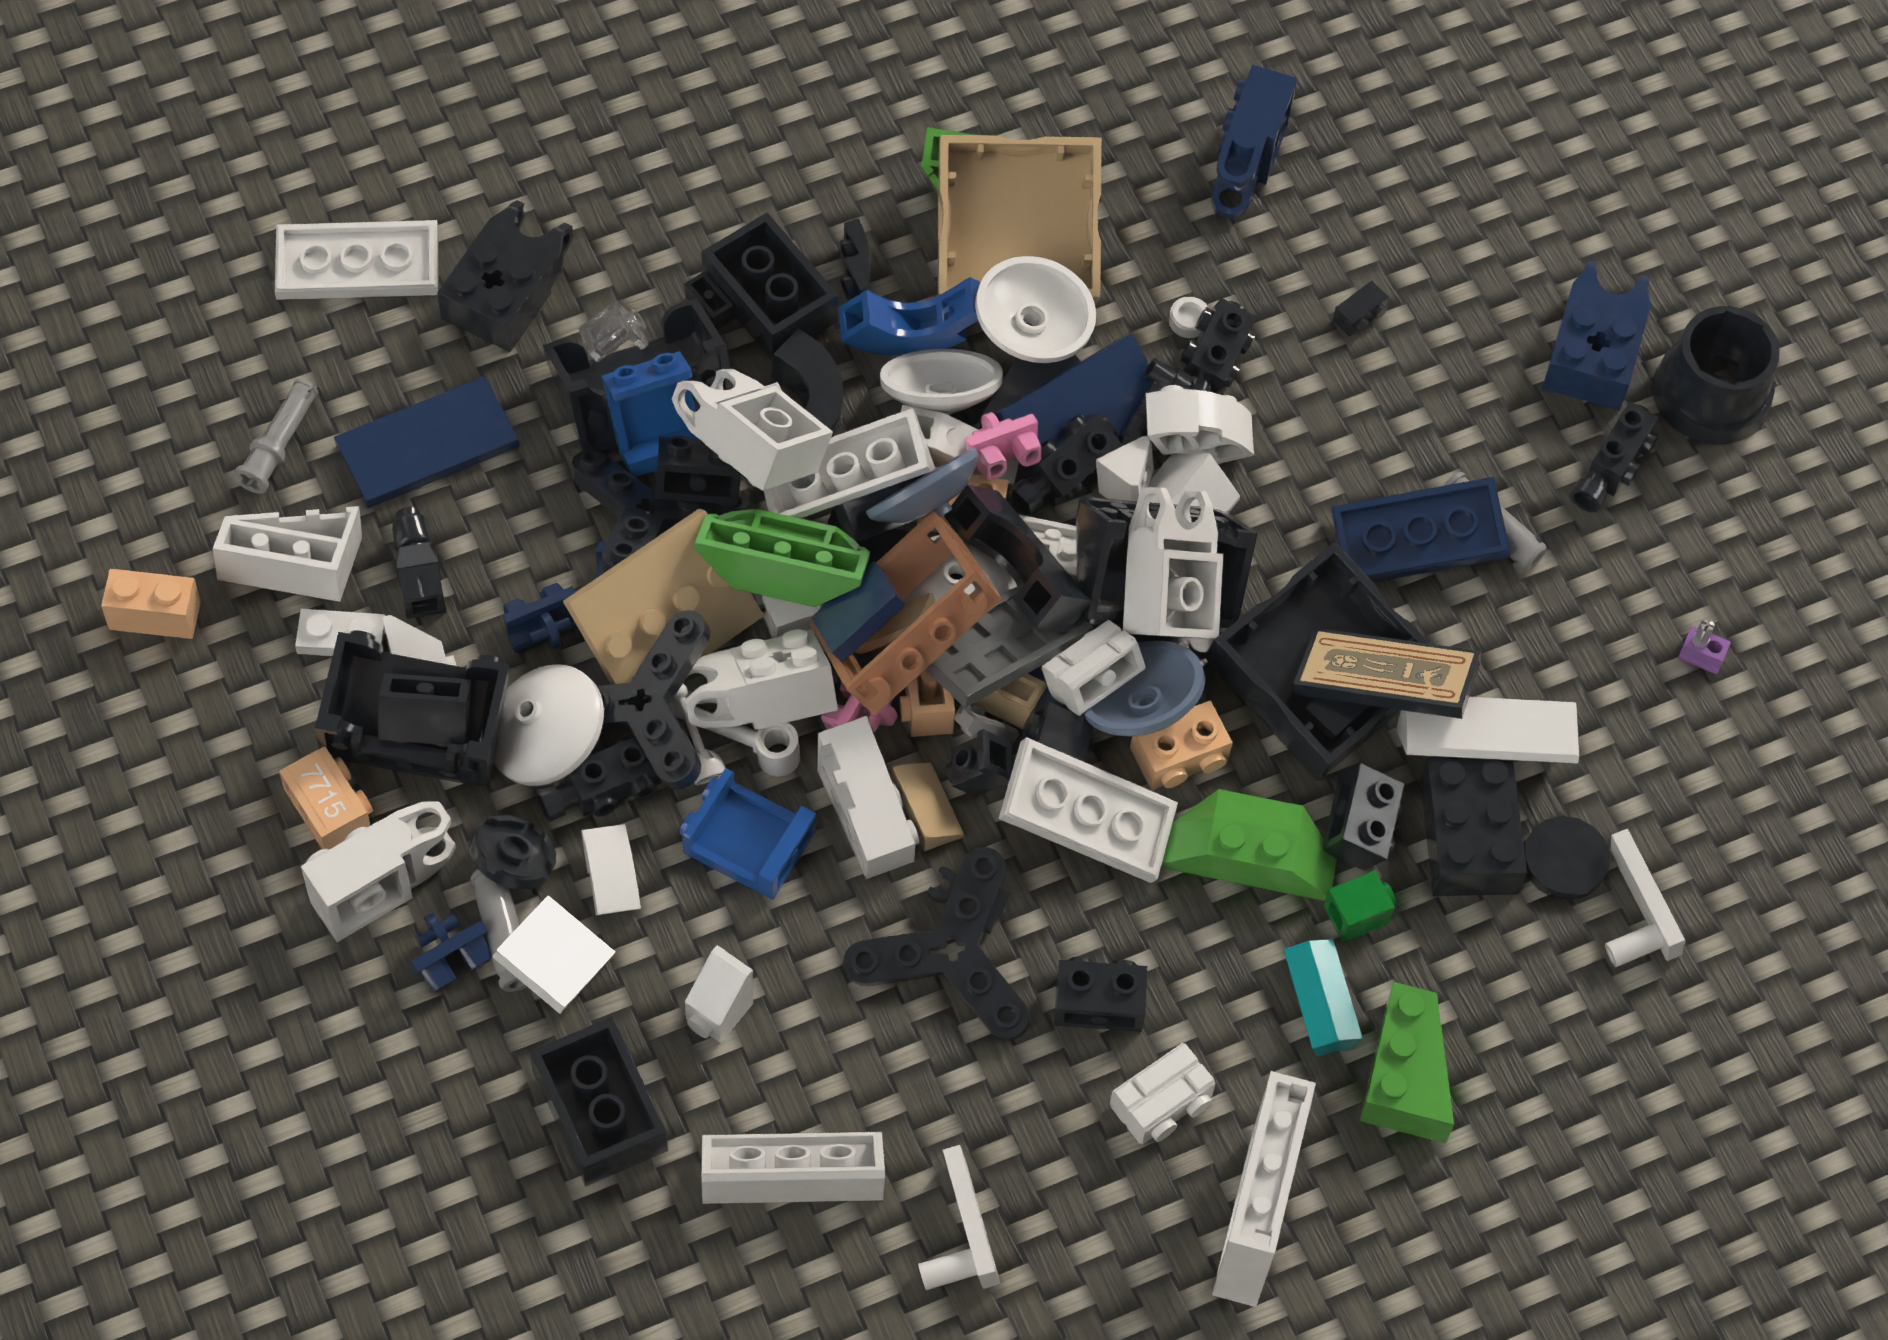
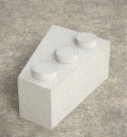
M867 716L818 733L817 771L865 878L869 879L914 862L915 845L919 844L918 833L912 820H906L900 793L896 785L892 784Z

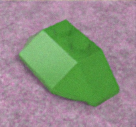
M760 509L731 511L720 516L716 513L705 515L694 545V549L733 589L817 607L860 587L870 558L869 550L865 547H860L853 538L838 527Z
M1218 789L1172 823L1161 868L1325 901L1328 890L1332 888L1337 859L1323 850L1324 838L1304 806Z

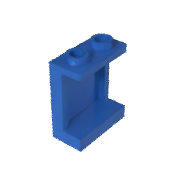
M680 351L676 353H663L656 356L653 360L634 366H622L612 373L602 375L620 459L627 471L635 477L657 470L659 436L672 437L679 435L690 439H699L690 432L672 402L677 383L689 381V378L692 377L691 368ZM687 390L685 392L686 405L690 410L696 412L692 392Z
M725 768L719 779L712 778L709 781L702 795L703 804L697 813L691 811L681 826L680 835H682L683 853L773 900L816 833V813L801 806L795 814L737 784L734 781V772Z

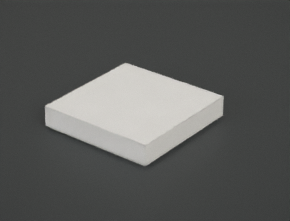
M547 896L496 950L492 957L561 1014L612 958L615 951L551 897Z

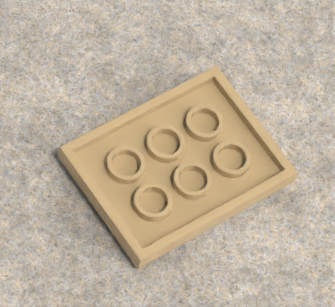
M696 510L563 601L611 685L629 683L667 623L679 612L695 611L709 625L711 637L699 658L712 653L764 617L752 593L733 589L694 549L697 535L704 517L707 515L705 510Z

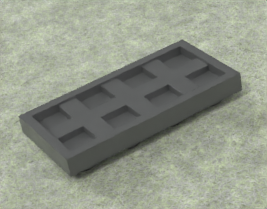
M1015 587L1000 595L1002 600L925 670L966 708L1049 662L1054 656L1061 654L1079 641L1087 632L1092 631L1094 626L1086 622L1085 618L1081 615L1067 633L1036 628L1013 600L1019 592L1018 587Z

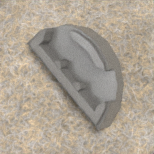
M974 704L966 708L961 705L953 717L961 726L960 729L972 738H976L977 732L984 729L1012 742L1013 745L1020 734L1016 728L1004 720L1001 723L983 716L986 710Z

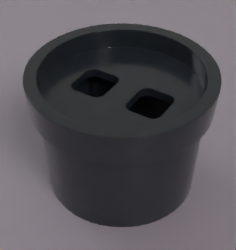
M1713 307L1695 315L1685 327L1678 342L1666 352L1654 374L1652 385L1653 397L1663 418L1681 434L1693 440L1709 444L1735 443L1756 433L1766 422L1770 414L1775 393L1774 376L1779 362L1780 350L1773 330L1759 316L1737 307ZM1718 357L1737 366L1735 376L1732 379H1726L1712 373L1709 370V366L1714 358Z

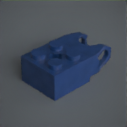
M1252 65L1248 78L1239 79L1234 95V101H1236L1234 108L1228 109L1222 128L1224 134L1218 154H1220L1216 169L1218 175L1211 197V204L1215 214L1236 219L1248 209L1258 182L1267 184L1289 124L1298 78ZM1230 190L1234 193H1239L1242 202L1237 207H1226L1220 202L1219 197L1223 191Z
M1587 260L1584 271L1572 284L1542 389L1620 411L1631 381L1651 307L1648 290L1650 277L1641 275L1632 290L1623 294H1613L1600 286L1597 280V262Z

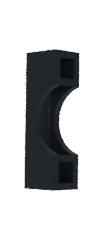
M967 484L951 505L952 510L944 514V518L966 544L990 556L1010 574L1019 589L1013 600L1036 628L1067 633L1092 600L999 491Z

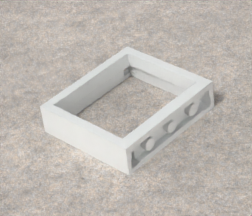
M1273 1071L1270 1072L1253 1128L1212 1292L1213 1296L1254 1307L1257 1306L1275 1254L1316 1085L1314 1082Z

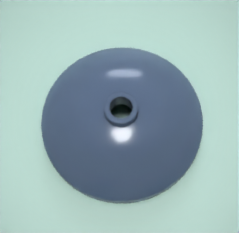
M975 447L969 449L866 511L867 515L872 520L891 523L913 521L925 515L928 516L933 510L940 517L952 510L949 501L967 486L977 465L979 453Z
M1167 641L1139 642L1138 645L1146 666L1145 670L1084 712L1083 716L1098 730L1119 736H1142L1168 728L1182 719L1195 706L1202 695L1205 675L1198 657L1191 650L1177 643Z

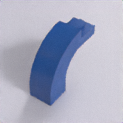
M969 277L935 298L914 303L890 301L866 290L838 307L841 342L865 352L887 356H901L921 350L950 348L967 340L966 328L978 321L975 299L981 282Z

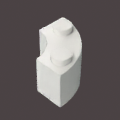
M1177 385L1165 386L1160 391L1146 393L1148 437L1162 455L1210 453L1217 464L1254 456L1252 416L1250 411L1237 402L1235 397L1207 391L1183 389Z

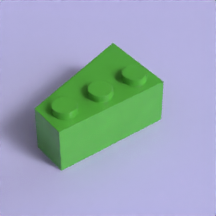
M1393 982L1383 1014L1359 1121L1446 1143L1453 1129L1454 1119L1437 993Z

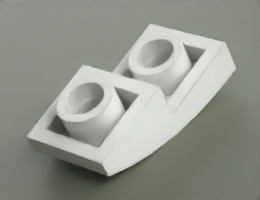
M625 824L582 830L587 874L590 873L596 916L641 909L634 863Z

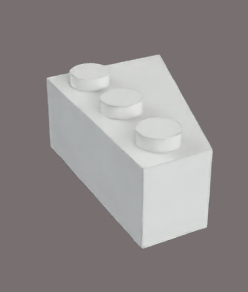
M359 506L346 507V513L320 514L319 509L306 510V516L279 517V512L225 516L213 546L217 580L340 602L362 540Z

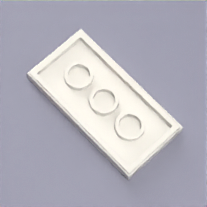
M437 220L276 225V300L437 295Z
M1026 737L1019 745L999 819L1152 883L1159 876L1178 802Z

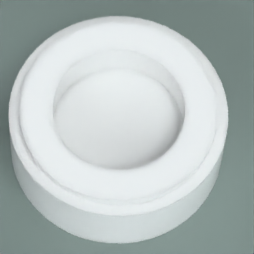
M1183 297L1175 301L1169 316L1171 329L1181 337H1198L1201 331L1195 329V325L1204 308L1208 307L1206 303L1195 297Z

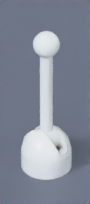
M682 684L674 699L678 700L702 765L701 773L694 783L695 785L709 783L712 778L719 779L725 770V765L719 754L704 748L697 727L689 724L684 702L688 690Z

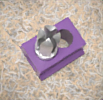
M1703 619L1698 628L1691 626L1678 659L1717 675L1731 641L1712 634L1715 627L1712 620L1707 630L1704 631L1708 619Z

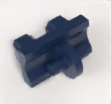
M554 583L544 587L539 593L540 600L526 605L524 600L517 598L504 604V614L502 617L510 645L515 653L544 640L548 641L552 649L562 646L559 634L577 627L563 602L575 593L572 586L563 589L558 583Z
M431 912L424 916L428 929L415 936L421 948L433 941H436L438 945L413 959L408 966L414 976L420 973L425 982L436 992L457 979L445 960L448 956L459 951L470 971L492 958L487 942L483 937L488 931L480 920L449 938L447 933L460 926L457 918L451 915L440 922L436 915Z

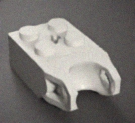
M734 369L716 371V377L711 387L698 381L678 382L672 397L677 413L690 432L717 453L722 461L730 464L744 475L749 483L762 491L817 473L833 434V431L776 386L766 388L758 381ZM724 379H729L733 383L734 388L723 390ZM687 390L692 392L701 405L697 412L690 410L686 405L685 392Z
M1144 487L1129 525L1123 618V630L1128 634L1212 639L1219 636L1223 554H1217L1218 531L1213 505L1207 492L1185 491L1176 508L1173 505L1167 488ZM1156 495L1160 501V508L1156 519H1153L1149 513V502ZM1197 499L1200 503L1201 512L1199 518L1192 522L1189 509L1192 501Z
M801 629L790 630L781 637L768 640H748L741 646L710 653L699 658L688 676L693 673L703 674L707 678V684L700 686L694 692L688 691L684 700L689 724L701 728L735 727L752 723L754 729L757 730L838 710L831 665L812 629L806 631ZM696 704H717L716 711L708 717L697 716L694 713V708Z
M420 802L398 810L369 827L357 828L348 834L345 841L329 850L322 849L317 851L301 866L310 903L336 942L412 899L411 889L426 881L449 862L456 849V845L447 833L451 824V818L440 802ZM432 812L440 817L441 823L439 827H424L417 830L416 820L421 814ZM441 840L445 843L446 847L440 855L435 857L426 856V853Z

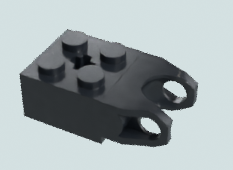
M518 200L512 202L507 208L488 220L437 292L442 320L509 352L513 350L551 295V288L562 273L564 256L573 239L572 225L565 222L540 237L523 235L520 232V227L526 216L523 210L525 203Z

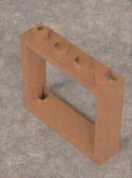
M934 510L887 552L877 564L884 570L902 600L952 554L966 575L863 669H861L853 654L841 662L830 651L814 621L810 623L812 630L845 688L873 715H876L1002 600L961 537ZM936 528L940 536L933 541L927 534ZM972 583L975 590L968 595L964 590Z

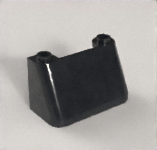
M697 298L676 304L665 312L662 319L664 337L588 360V355L583 345L574 339H561L543 345L547 365L576 437L584 451L595 449L607 454L618 450L602 375L612 373L622 366H634L653 360L656 356L663 353H676L679 351L691 368L692 377L689 378V381L702 382L711 387L716 377V371L730 369L726 344ZM725 378L723 390L734 388L733 383ZM693 395L694 405L697 412L700 409L701 405L698 403V401Z
M1081 498L1079 500L1076 514L1077 584L1092 600L1082 613L1085 621L1088 623L1101 625L1107 620L1118 619L1120 611H1124L1129 525L1137 501L1102 498ZM1149 502V513L1153 519L1157 517L1160 503ZM1190 506L1189 512L1192 522L1199 518L1200 506ZM1213 508L1218 531L1217 554H1223L1220 631L1221 628H1229L1239 620L1258 533L1232 515Z
M353 630L350 634L338 632L315 725L319 749L325 746L332 758L341 757L343 761L468 785L480 786L488 784L493 767L509 679V664L503 663L500 658L492 655H479L477 659L468 661L466 668L383 652L382 646L375 641L376 637L365 631ZM384 673L471 679L470 727L466 744H449L448 747H440L436 744L398 743L396 741L378 740L379 692Z

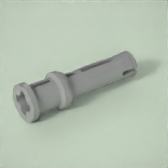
M303 379L295 380L293 387L264 435L251 442L249 447L250 454L244 464L236 467L233 472L234 479L243 488L257 494H263L267 491L269 487L268 479L274 469L281 466L285 461L284 449L311 403L318 396L316 387H313L310 393L308 392L312 383Z

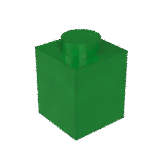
M1373 871L1330 888L1323 907L1342 943H1345L1389 925L1396 906V899L1389 884L1386 882L1382 883L1377 872Z

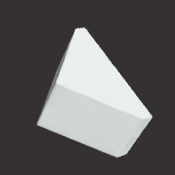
M1148 436L1140 437L1096 459L1100 494L1107 499L1137 501L1144 487L1150 486L1154 466L1152 443Z

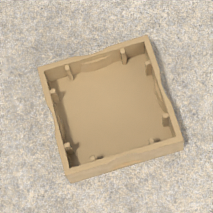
M940 135L937 296L969 277L981 282L985 274L992 267L1004 260L1021 256H1033L1057 262L1075 273L1086 285L1095 305H1097L1100 299L1101 275L1098 203L1101 196L1102 138L1041 137L1031 140H1014L988 135Z

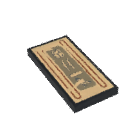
M1314 628L1294 681V695L1462 719L1481 663V651Z

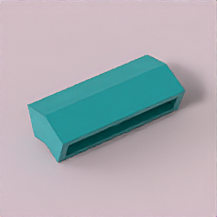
M1312 940L1283 949L1311 1046L1317 1057L1335 1051L1352 1050L1363 1038L1334 940Z

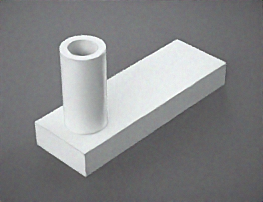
M1625 829L1611 836L1610 852L1648 926L1605 943L1610 961L1614 967H1618L1661 949L1666 961L1683 955L1685 939L1629 830Z
M960 1145L944 1149L943 1153L970 1249L919 1263L924 1287L926 1290L976 1275H978L983 1289L1001 1284L962 1148Z

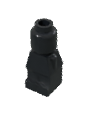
M403 508L396 513L397 519L393 522L392 532L395 548L399 552L395 561L407 619L446 613L437 552L431 548L433 540L429 521L421 514L419 508Z

